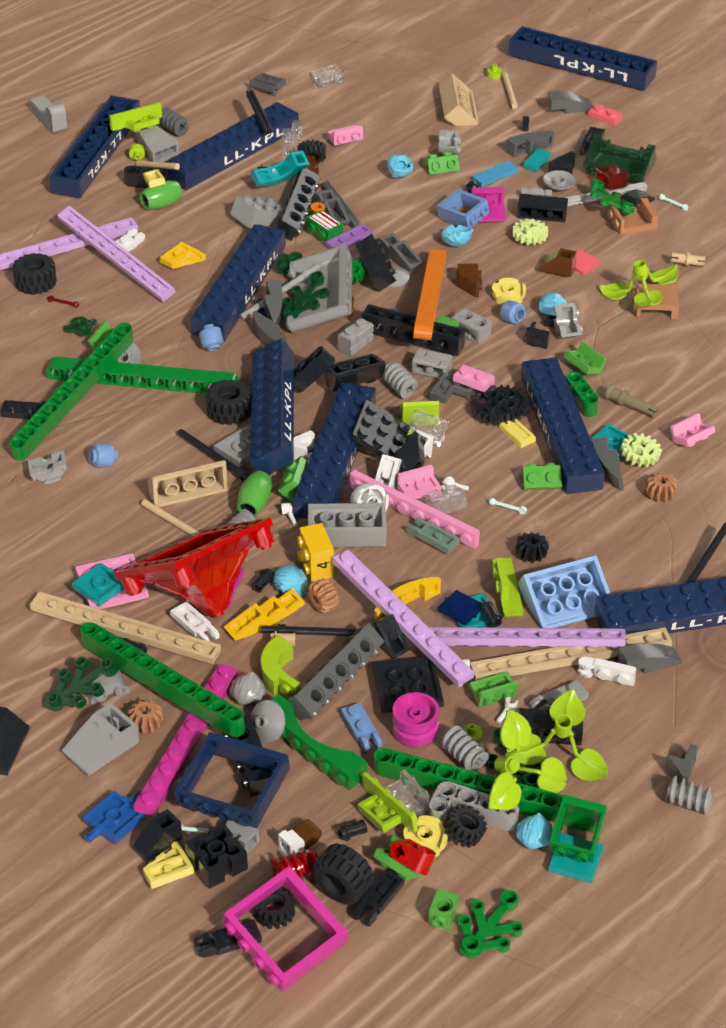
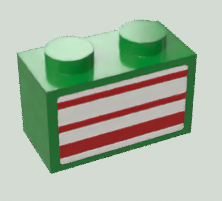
M323 210L307 217V231L323 242L343 233V224Z

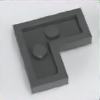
M443 373L431 390L430 399L447 403L453 393L470 398L475 389L453 381V375Z

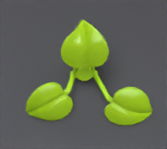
M637 260L633 263L634 270L631 271L632 276L629 284L618 282L600 285V291L604 297L610 300L622 299L627 296V292L631 291L634 277H636L637 280L643 282L645 292L637 294L634 297V303L642 307L657 305L663 299L662 293L659 290L648 292L645 279L649 275V279L653 283L657 282L661 285L673 283L678 278V265L676 264L651 274L649 267H647V262L645 260Z
M571 689L560 695L550 707L549 714L555 722V727L551 729V733L541 744V739L531 733L530 743L527 746H520V751L512 757H515L523 765H537L546 758V752L543 747L547 746L553 735L556 734L560 738L569 737L574 755L577 757L571 762V771L574 776L582 781L605 779L608 774V768L603 757L597 751L587 748L581 754L577 752L572 726L578 725L584 720L586 711L574 689Z
M506 710L505 719L500 730V739L507 749L513 751L506 752L505 756H500L495 761V769L500 774L496 777L489 796L488 809L510 810L518 805L521 799V788L515 783L517 778L512 775L517 771L540 774L537 779L538 788L555 793L562 791L567 781L564 765L559 759L554 757L544 759L541 763V770L520 767L519 761L512 756L520 751V746H527L530 743L531 728L528 721L521 714L512 710Z

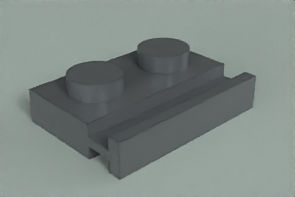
M261 73L254 77L253 80H249V86L269 92L280 90V88L286 85V79Z

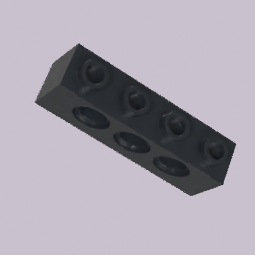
M250 715L244 716L245 732L241 736L231 737L222 732L225 737L263 747ZM238 760L235 761L237 773L242 774L241 782L243 788L248 789L250 797L260 795L273 771Z

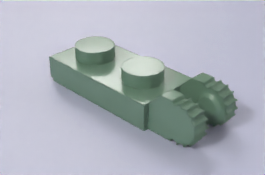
M421 518L414 520V526L409 524L406 527L407 533L412 537H417L447 554L460 544L459 537L430 522L421 520Z

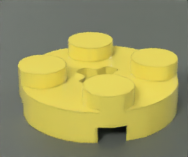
M502 278L499 279L498 283H493L492 295L498 304H503L508 300L522 303L526 295V286L523 282L522 284L518 283V279Z
M428 815L419 816L416 822L418 831L412 833L406 826L404 827L403 839H412L418 844L432 849L436 852L435 857L439 856L440 851L447 845L448 834L444 832L446 828H443V822L436 817ZM425 833L429 834V838H423L421 836H424Z

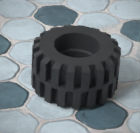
M31 253L21 256L18 260L14 261L12 266L14 283L20 292L42 294L43 292H48V290H51L56 285L55 262L48 255Z
M233 379L217 381L215 384H212L206 393L207 414L209 418L223 425L238 424L240 421L243 422L246 418H249L251 413V391L247 384L241 383L238 380L234 381Z
M331 844L313 864L311 869L313 872L312 876L320 889L327 896L344 905L357 903L374 882L373 870L369 863L360 853L344 844Z

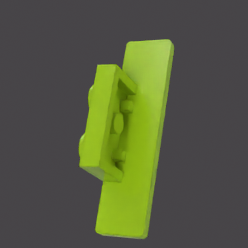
M156 102L110 115L111 130L128 128L132 132H139L143 128H153L154 125L159 124V118L162 117L161 103Z
M492 559V576L496 579L495 590L499 593L503 616H523L524 611L512 559Z
M364 772L362 774L364 789L371 797L358 803V810L383 833L400 823L405 825L412 833L417 832L416 822L418 819L416 814L412 810L409 811L402 801L396 799L387 788L382 787L375 777H371L367 772Z

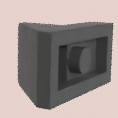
M690 744L687 752L683 751L681 758L671 755L667 756L666 771L672 779L674 776H677V783H680L685 778L687 786L696 761L698 746Z

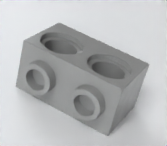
M465 308L451 318L460 322L459 328L465 329V339L479 345L491 335L492 321Z

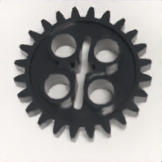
M502 384L499 387L493 385V388H488L485 392L475 393V397H472L471 410L474 413V417H478L479 421L484 419V423L491 421V424L497 422L498 425L501 422L508 424V421L514 423L515 418L521 420V416H526V412H529L530 408L529 396H526V392H522V389L516 390V386L510 388V385L503 387Z

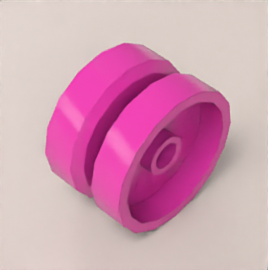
M414 692L402 695L395 701L392 708V730L395 738L402 744L411 747H420L431 743L437 737L439 731V706L434 698L424 693Z

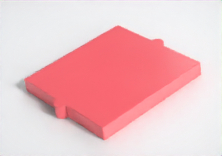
M580 249L577 250L575 271L584 275L601 264V260Z

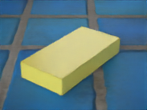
M157 169L143 173L144 180L150 188L166 184L164 177Z
M516 418L514 423L508 421V424L502 422L499 425V429L520 448L536 442V436Z

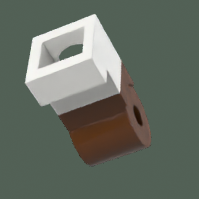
M305 819L290 831L284 830L278 834L279 849L287 857L289 854H294L296 857L297 852H304L317 843L322 836V831L310 819Z

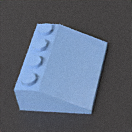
M597 556L525 574L518 582L524 601L540 628H558L596 617L594 609L597 596L611 595Z

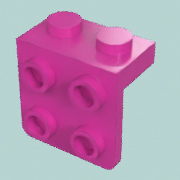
M504 187L472 188L471 194L487 199L489 214L481 219L479 223L506 221Z

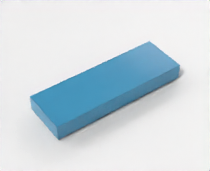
M506 161L473 175L471 181H475L482 188L517 173L518 167L510 161Z

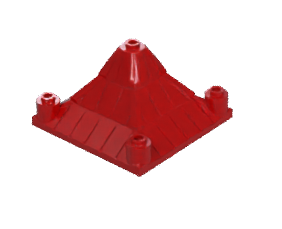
M271 517L206 529L114 572L115 578L121 581L125 593H130L131 596L142 592L141 589L144 588L143 583H152V586L181 596L186 602L207 616L212 615L213 618L222 616L224 610L228 608L235 583L234 578L249 553L248 549L255 543L256 548L261 547V550L271 548L273 546L272 543L275 542L270 529L273 525Z

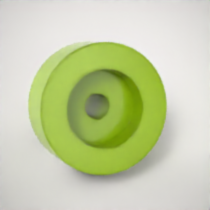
M492 64V67L487 69V77L490 79L501 78L502 69L497 64Z
M133 144L129 148V155L133 160H141L145 156V149L141 144Z
M471 723L462 728L463 731L467 732V736L472 737L473 741H476L478 744L481 743L483 732L479 726Z

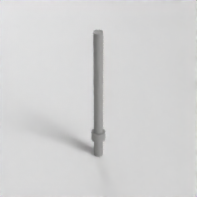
M315 264L309 269L301 271L300 275L282 286V294L303 280H308L313 272L320 270V266ZM264 299L239 315L240 319L245 320L254 311L263 308Z

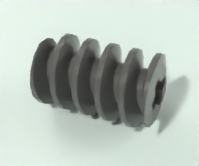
M169 107L162 109V117L159 118V124L177 136L185 135L188 131L187 119Z

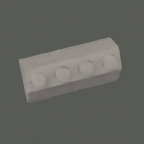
M385 503L308 504V526L322 523L333 547L386 546Z

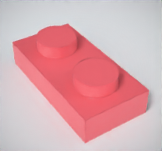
M597 104L588 112L589 117L614 126L622 119L623 115L616 110H611Z

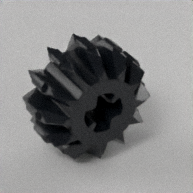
M531 531L530 534L523 533L522 536L518 537L515 550L519 555V559H524L525 562H541L548 554L549 544L545 536H540L539 532L533 534Z

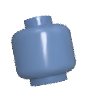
M508 300L502 305L500 315L506 322L519 324L525 318L526 311L522 303Z
M214 324L203 326L204 329L199 332L202 347L207 349V351L220 349L224 343L221 329L214 327Z
M109 443L95 444L89 451L90 462L98 468L112 467L118 459L117 450Z

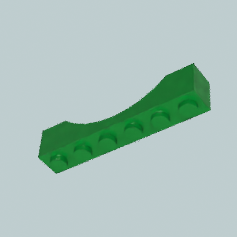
M280 694L271 699V701L276 702L282 708L285 715V728L280 737L281 739L287 741L294 750L301 752L308 761L316 764L323 773L330 775L337 784L344 786L347 790H351L363 781L362 774L364 772L368 773V762L353 751L332 748L319 743L301 728L295 717L293 704Z

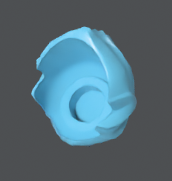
M393 154L387 160V168L393 178L405 177L408 174L410 175L414 165L406 155L397 156Z
M451 224L441 232V237L448 245L460 247L470 241L474 230L459 224L455 228Z
M550 292L541 297L538 307L542 313L556 316L555 311H553L554 305L567 304V301L557 292Z
M293 565L279 567L275 571L273 582L277 591L281 590L284 595L293 588L300 597L306 595L308 581L302 569Z
M541 813L527 816L517 825L516 835L525 847L536 849L549 845L553 828L552 824Z

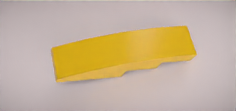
M292 588L278 599L275 596L271 597L261 606H258L257 603L253 604L226 624L224 629L236 641L261 631L262 625H273L305 605V602Z

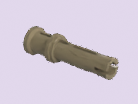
M614 384L608 386L605 392L606 399L615 400L619 405L626 404L653 418L657 415L650 410L658 412L659 407L629 395L630 393L627 390H620Z

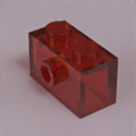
M617 165L596 168V178L604 182V188L615 190L627 187L629 180L627 171L617 167Z

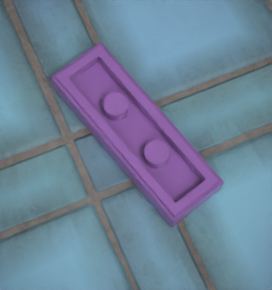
M361 224L326 241L325 247L331 249L346 244L349 248L370 234H373V231L364 224Z

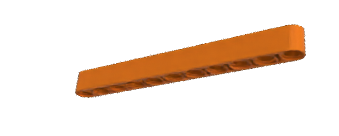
M430 248L413 338L431 340L447 250Z

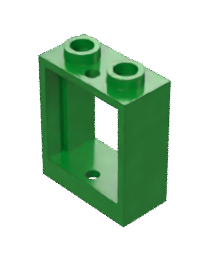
M563 794L549 841V851L559 857L569 856L582 863H593L607 816V805ZM567 813L598 821L590 850L558 842Z

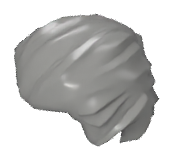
M253 672L237 677L232 681L230 687L231 696L238 704L242 705L259 703L266 693L263 681Z

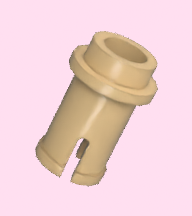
M277 631L271 633V640L280 635L295 646V633H277Z

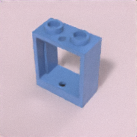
M460 189L454 191L437 205L439 219L456 226L459 224L472 228L489 214L487 199ZM463 205L472 208L466 214L457 211Z

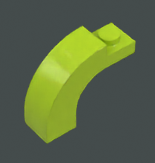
M280 635L269 641L262 651L261 676L264 686L272 695L280 691L285 697H290L300 687V682L282 670L293 659V644Z

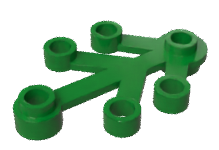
M592 179L590 183L591 192L589 194L592 198L598 199L602 197L599 202L601 205L608 207L610 204L620 208L621 212L625 215L634 214L635 206L625 199L621 202V193L613 191L611 195L603 189L604 182L599 179Z
M505 890L501 893L500 906L487 921L484 915L483 901L476 899L471 902L470 911L475 915L479 930L475 936H473L471 930V917L465 914L458 917V928L462 930L464 937L460 943L459 950L464 957L477 958L481 955L482 951L495 949L501 953H506L510 950L511 942L509 938L500 937L497 940L484 941L485 938L510 934L512 937H520L522 935L523 925L518 921L496 926L508 911H512L518 906L519 896L515 891Z

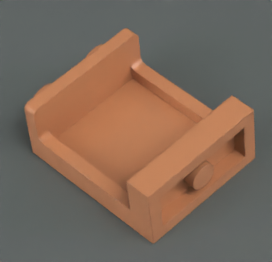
M641 198L640 207H635L634 214L625 215L621 210H617L615 206L610 205L608 218L612 221L614 228L618 230L620 235L657 229L658 214L647 198Z
M636 284V290H633L632 300H634L637 294L645 292L643 284ZM646 284L648 292L659 290L662 293L663 299L657 305L642 307L636 305L633 301V311H636V317H640L641 310L670 311L671 319H678V285Z

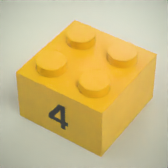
M319 523L300 527V536H297L300 550L297 551L299 561L303 562L305 575L309 576L311 582L321 578L328 579L334 577V564L332 563L334 548L323 524Z

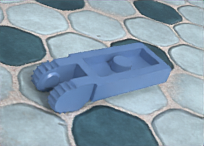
M361 703L341 708V715L364 752L370 751V744L368 742L370 739L376 748L382 747L381 738Z

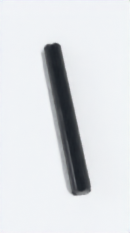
M247 90L246 96L266 135L272 134L273 128L254 90Z

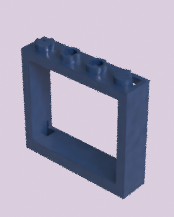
M209 732L174 791L177 804L186 809L191 808L206 815H214L225 821L230 820L242 826H250L257 829L290 770L288 754ZM214 754L274 771L252 810L192 793Z

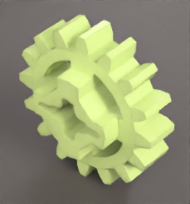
M519 220V223H515V226H513V237L516 238V241L520 240L521 244L524 242L527 245H535L536 242L541 244L542 241H546V238H548V226H545V223H540V220Z
M634 433L633 437L628 435L627 439H623L620 451H622V456H626L625 461H632L631 465L637 463L639 467L642 464L648 467L649 463L655 465V462L659 461L662 449H660L661 445L656 444V439L651 440L650 435L644 437L643 433L640 436Z

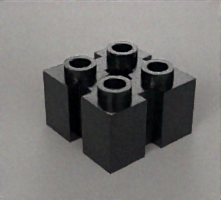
M225 823L208 830V836L204 838L200 834L185 842L186 856L193 865V869L200 871V878L209 889L224 882L226 875L230 874L234 877L248 869L247 851L238 840L233 842V834Z

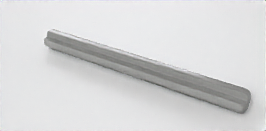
M640 182L605 190L611 195L613 191H616L624 196V193L631 190L646 191L647 184ZM590 193L565 198H568L569 207L599 201L602 197L595 199L589 195Z

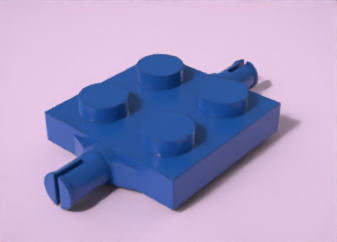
M114 790L83 816V821L93 828L84 836L86 841L91 843L100 835L116 844L144 821L146 814L134 811V803L139 797L140 791H137L131 798H128Z

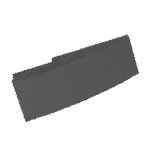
M556 91L548 92L547 103L550 109H563L565 114L586 112L594 107L589 99L574 93Z
M554 131L530 132L508 138L506 141V153L514 158L524 153L532 155L537 148L544 150L554 144Z
M332 189L317 192L316 202L325 204L324 211L340 221L343 225L350 224V220L339 197L335 196Z
M394 233L380 238L387 257L400 267L411 271L424 264L405 240L400 241Z
M280 279L266 281L267 295H264V309L267 318L279 325L283 294Z
M257 311L253 312L255 333L265 347L272 341H277L281 338L287 343V336L280 332V327L277 323Z
M607 436L593 438V446L606 478L616 488L624 490L617 449L609 451Z
M643 643L619 647L617 659L620 664L636 667V670L642 669L644 674L682 663L675 649L667 645Z

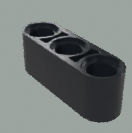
M130 165L124 168V182L129 187L147 188L149 186L144 180L143 173L157 169L165 181H169V172L161 168Z
M323 346L314 350L294 368V389L298 393L306 390L335 363V357Z

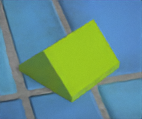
M439 401L402 403L400 405L402 421L409 426L439 424Z

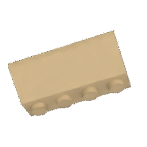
M454 74L449 75L439 84L445 120L455 126L477 125L479 122L473 91Z
M223 460L151 477L148 479V491L153 504L162 507L228 491L226 461Z

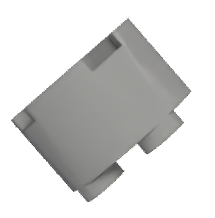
M440 130L438 154L452 151V154L460 155L461 137H458V130Z
M575 303L554 305L553 311L556 314V319H553L556 334H560V339L581 336L583 328L577 322L579 310L575 307Z
M64 450L51 453V457L46 460L41 457L28 460L29 472L33 480L44 481V484L55 483L61 480V476L67 471Z
M120 670L112 677H106L103 674L86 685L91 686L99 682L105 689L100 697L87 695L91 705L104 701L109 694L121 696L130 692Z

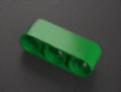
M568 373L566 381L577 408L586 417L595 416L598 409L597 394L580 373Z

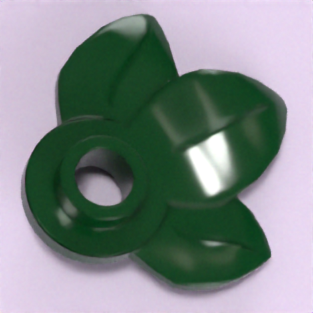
M283 252L279 254L275 264L277 272L287 274L288 269H290V262L301 259L302 253L292 252L286 254Z
M78 316L71 320V324L63 326V329L67 332H77L79 336H86L91 333V329L97 324V320H87L86 317Z

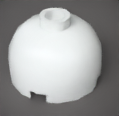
M364 483L354 489L350 497V503H385L387 511L389 496L383 487L373 483Z

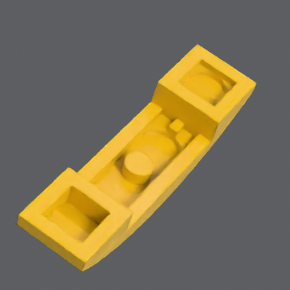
M439 577L418 579L406 583L392 592L404 604L419 597L427 601L440 594L441 579ZM377 607L374 610V622L386 616Z

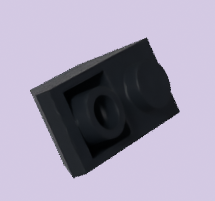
M416 431L406 438L405 444L394 454V458L402 460L400 468L404 471L417 469L425 464L423 437Z
M166 809L149 820L133 845V849L148 862L171 847V844L175 841L179 842L183 839L181 821L171 811Z

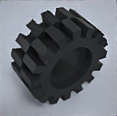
M306 140V142L302 141V143H299L298 151H304L305 156H315V162L320 163L326 159V145L324 142Z
M457 805L456 808L454 807L445 819L443 828H446L444 832L449 834L448 838L450 840L452 838L455 839L453 843L457 844L460 842L461 847L467 845V848H470L472 845L473 847L476 846L485 834L487 822L483 821V815L479 816L480 812L478 810L474 812V807L470 806L468 809L467 805H462V807Z
M284 886L254 906L256 921L258 923L261 922L262 927L268 924V929H272V926L280 929L281 924L283 927H286L287 921L291 923L293 921L292 917L295 916L294 895L290 894L288 888L284 891ZM272 903L283 906L276 911L266 909V906Z

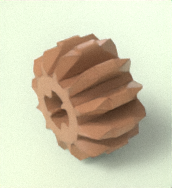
M660 472L651 474V477L646 481L647 495H650L651 499H657V502L660 500L666 502L667 499L672 500L678 492L677 479L673 478V475H667L666 472L664 474Z
M317 579L308 587L310 602L313 603V606L319 612H329L339 604L337 589L334 588L333 583H330L328 579Z
M148 699L145 702L138 700L137 704H131V708L127 713V717L138 725V732L142 731L143 735L148 731L153 734V730L160 729L164 720L161 705H157L156 701L149 702Z

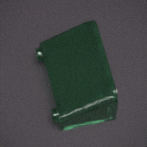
M595 132L583 163L586 172L590 175L596 174L632 184L645 182L657 159L656 146L648 144L646 149L644 147H640V150L611 144L610 139L605 141L602 138V133Z

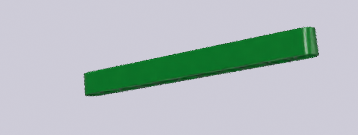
M120 323L12 437L9 445L14 460H25L132 345L134 338L131 324Z
M53 357L47 366L46 376L51 380L66 381L86 359ZM115 362L96 384L206 394L207 389L212 384H215V382L230 379L239 381V377L232 372Z
M88 622L80 627L82 645L88 651L102 659H114L121 671L231 737H238L245 732L244 715L241 709L98 624Z
M379 748L374 752V772L377 775L436 791L440 783L448 781L490 795L496 777L389 748ZM515 782L521 788V799L517 805L519 807V814L532 816L541 813L547 821L555 823L563 795ZM567 813L563 825L594 833L598 821Z

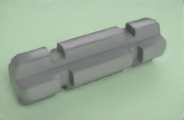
M522 188L521 194L552 197V190L543 191V189L530 188L528 190V188Z

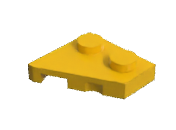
M180 242L160 257V263L171 269L206 260L205 253L183 242Z

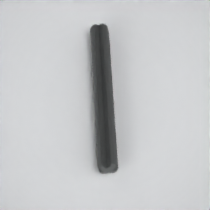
M329 181L323 182L322 188L324 190L332 189L335 196L339 197L350 220V225L353 228L359 226V219Z

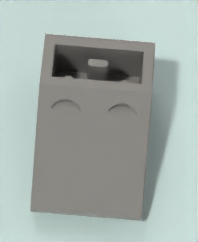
M244 195V197L236 196L230 214L248 228H252L254 224L268 227L279 221L284 206L278 205L276 200L272 198H252Z
M110 702L93 713L62 749V753L90 776L139 743L138 725Z

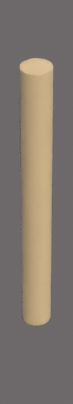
M504 72L502 76L512 108L516 109L518 105L508 73Z
M137 161L136 163L137 166L174 170L180 168L178 163Z
M144 499L141 502V506L187 534L193 536L199 533L196 529L148 500Z

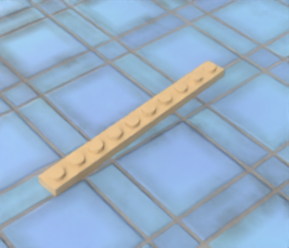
M38 592L30 603L31 611L78 625L93 622L116 636L128 638L139 643L142 642L149 646L213 664L221 652L220 644L43 592Z
M665 627L625 634V646L654 643L672 647V640ZM558 646L470 662V668L475 672V681L508 671L510 676L576 665L579 658L583 656L603 660L618 657L619 647Z

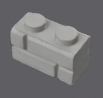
M362 318L358 319L338 334V350L348 356L354 355L373 340L374 334L372 332L374 331V325Z
M418 349L412 361V373L440 379L443 373L450 374L453 356Z

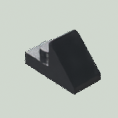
M570 151L550 161L548 172L566 171L573 175L576 154Z
M393 613L373 623L378 634L385 641L379 648L391 659H395L410 650Z

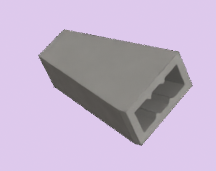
M154 125L153 128H143L139 132H134V137L144 147L145 154L150 162H163L179 154L178 141L157 125Z

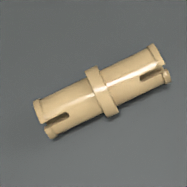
M671 253V257L678 258H670V263L704 267L705 262H699L698 260L705 261V256L690 255V253Z

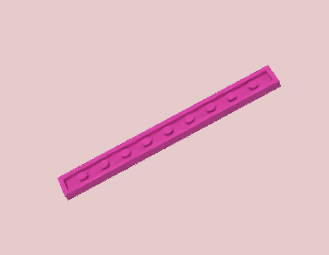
M218 664L205 689L224 699L231 687L232 681L238 676V668ZM189 712L134 803V811L150 816L156 815L209 723Z

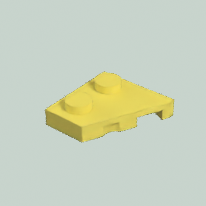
M178 841L171 844L172 849L166 854L162 852L153 862H150L143 868L144 876L152 889L194 873L193 865Z

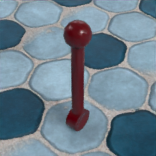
M54 296L47 297L48 302L55 301L72 305L74 308L79 307V302L77 301L70 302L54 298Z

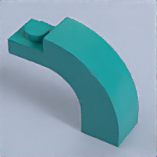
M304 151L291 152L278 164L253 170L251 175L257 187L266 186L268 188L295 177L303 167L307 168L309 162Z

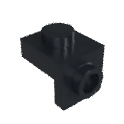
M532 322L525 331L527 345L547 349L550 331L537 329L536 322Z

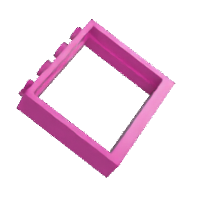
M290 866L224 913L223 926L227 929V933L230 936L234 935L238 940L237 943L244 953L248 952L252 956L254 965L259 970L263 969L267 974L269 982L277 986L282 992L348 942L349 932ZM283 885L289 889L331 937L285 973L238 920L239 917Z

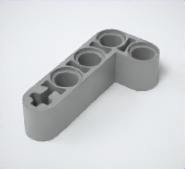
M44 95L28 100L31 111L52 134L67 129L66 111L62 103L52 105Z
M446 781L438 785L429 802V816L440 819L444 824L445 819L454 807L456 808L457 805L461 807L462 805H467L468 809L470 806L474 807V812L478 810L480 812L479 816H484L483 821H486L487 825L504 831H513L518 825L519 807L516 806L510 810L488 809L489 794Z

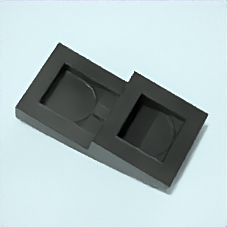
M631 190L624 193V199L635 205L640 203L641 198H647L650 203L655 200V197L641 190Z

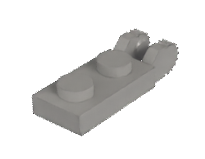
M575 680L544 695L537 696L531 700L530 706L533 709L550 710L553 702L560 695L571 689H574L581 702L588 698L589 693L578 680Z

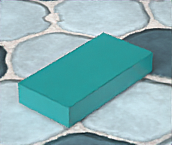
M537 148L523 163V168L538 172L551 158L552 152Z

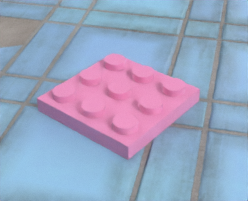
M133 553L76 566V574L80 578L100 563L116 572L135 563L136 560ZM143 583L144 588L141 589V593L131 596L130 593L126 594L123 590L100 607L87 598L86 601L90 607L104 609L149 598L145 583Z

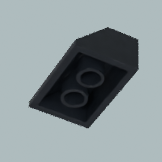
M371 353L334 363L324 373L326 386L332 391L337 392L341 382L360 385V383L375 382L376 379L382 378L386 362Z
M0 707V775L8 776L30 730V726L5 707Z

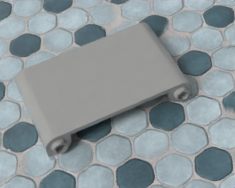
M346 244L290 262V269H288L290 279L300 275V272L304 269H309L313 265L318 264L320 266L318 271H321L325 278L324 284L316 287L312 293L317 292L321 288H327L329 296L325 299L316 298L320 303V308L317 310H311L310 308L301 312L298 318L295 319L292 315L287 316L285 324L292 333L351 315L352 258ZM310 278L297 284L301 287L302 294L312 283ZM294 296V304H293V305H295L296 302H297L295 296Z

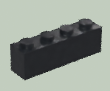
M370 234L355 244L368 275L379 292L396 281L394 276L396 272L391 266L392 263L387 257V253L382 247L383 244L379 238H375L373 234Z

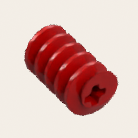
M306 849L305 855L302 851H299L296 857L294 854H289L288 860L285 856H281L279 862L276 858L271 859L273 876H276L290 866L302 881L304 873L309 878H312L311 869L319 858L317 851L314 849L313 853L311 849Z

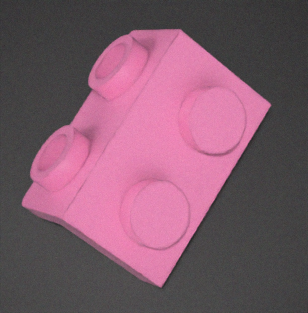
M353 125L327 131L328 138L334 146L363 140L362 125Z
M463 365L453 375V381L485 392L488 388H493L495 376Z
M695 413L670 426L673 442L685 447L693 446L695 442L707 439L709 435L715 433L714 425L702 423L699 413Z
M432 465L398 474V490L414 499L441 492V486L433 475L434 467Z

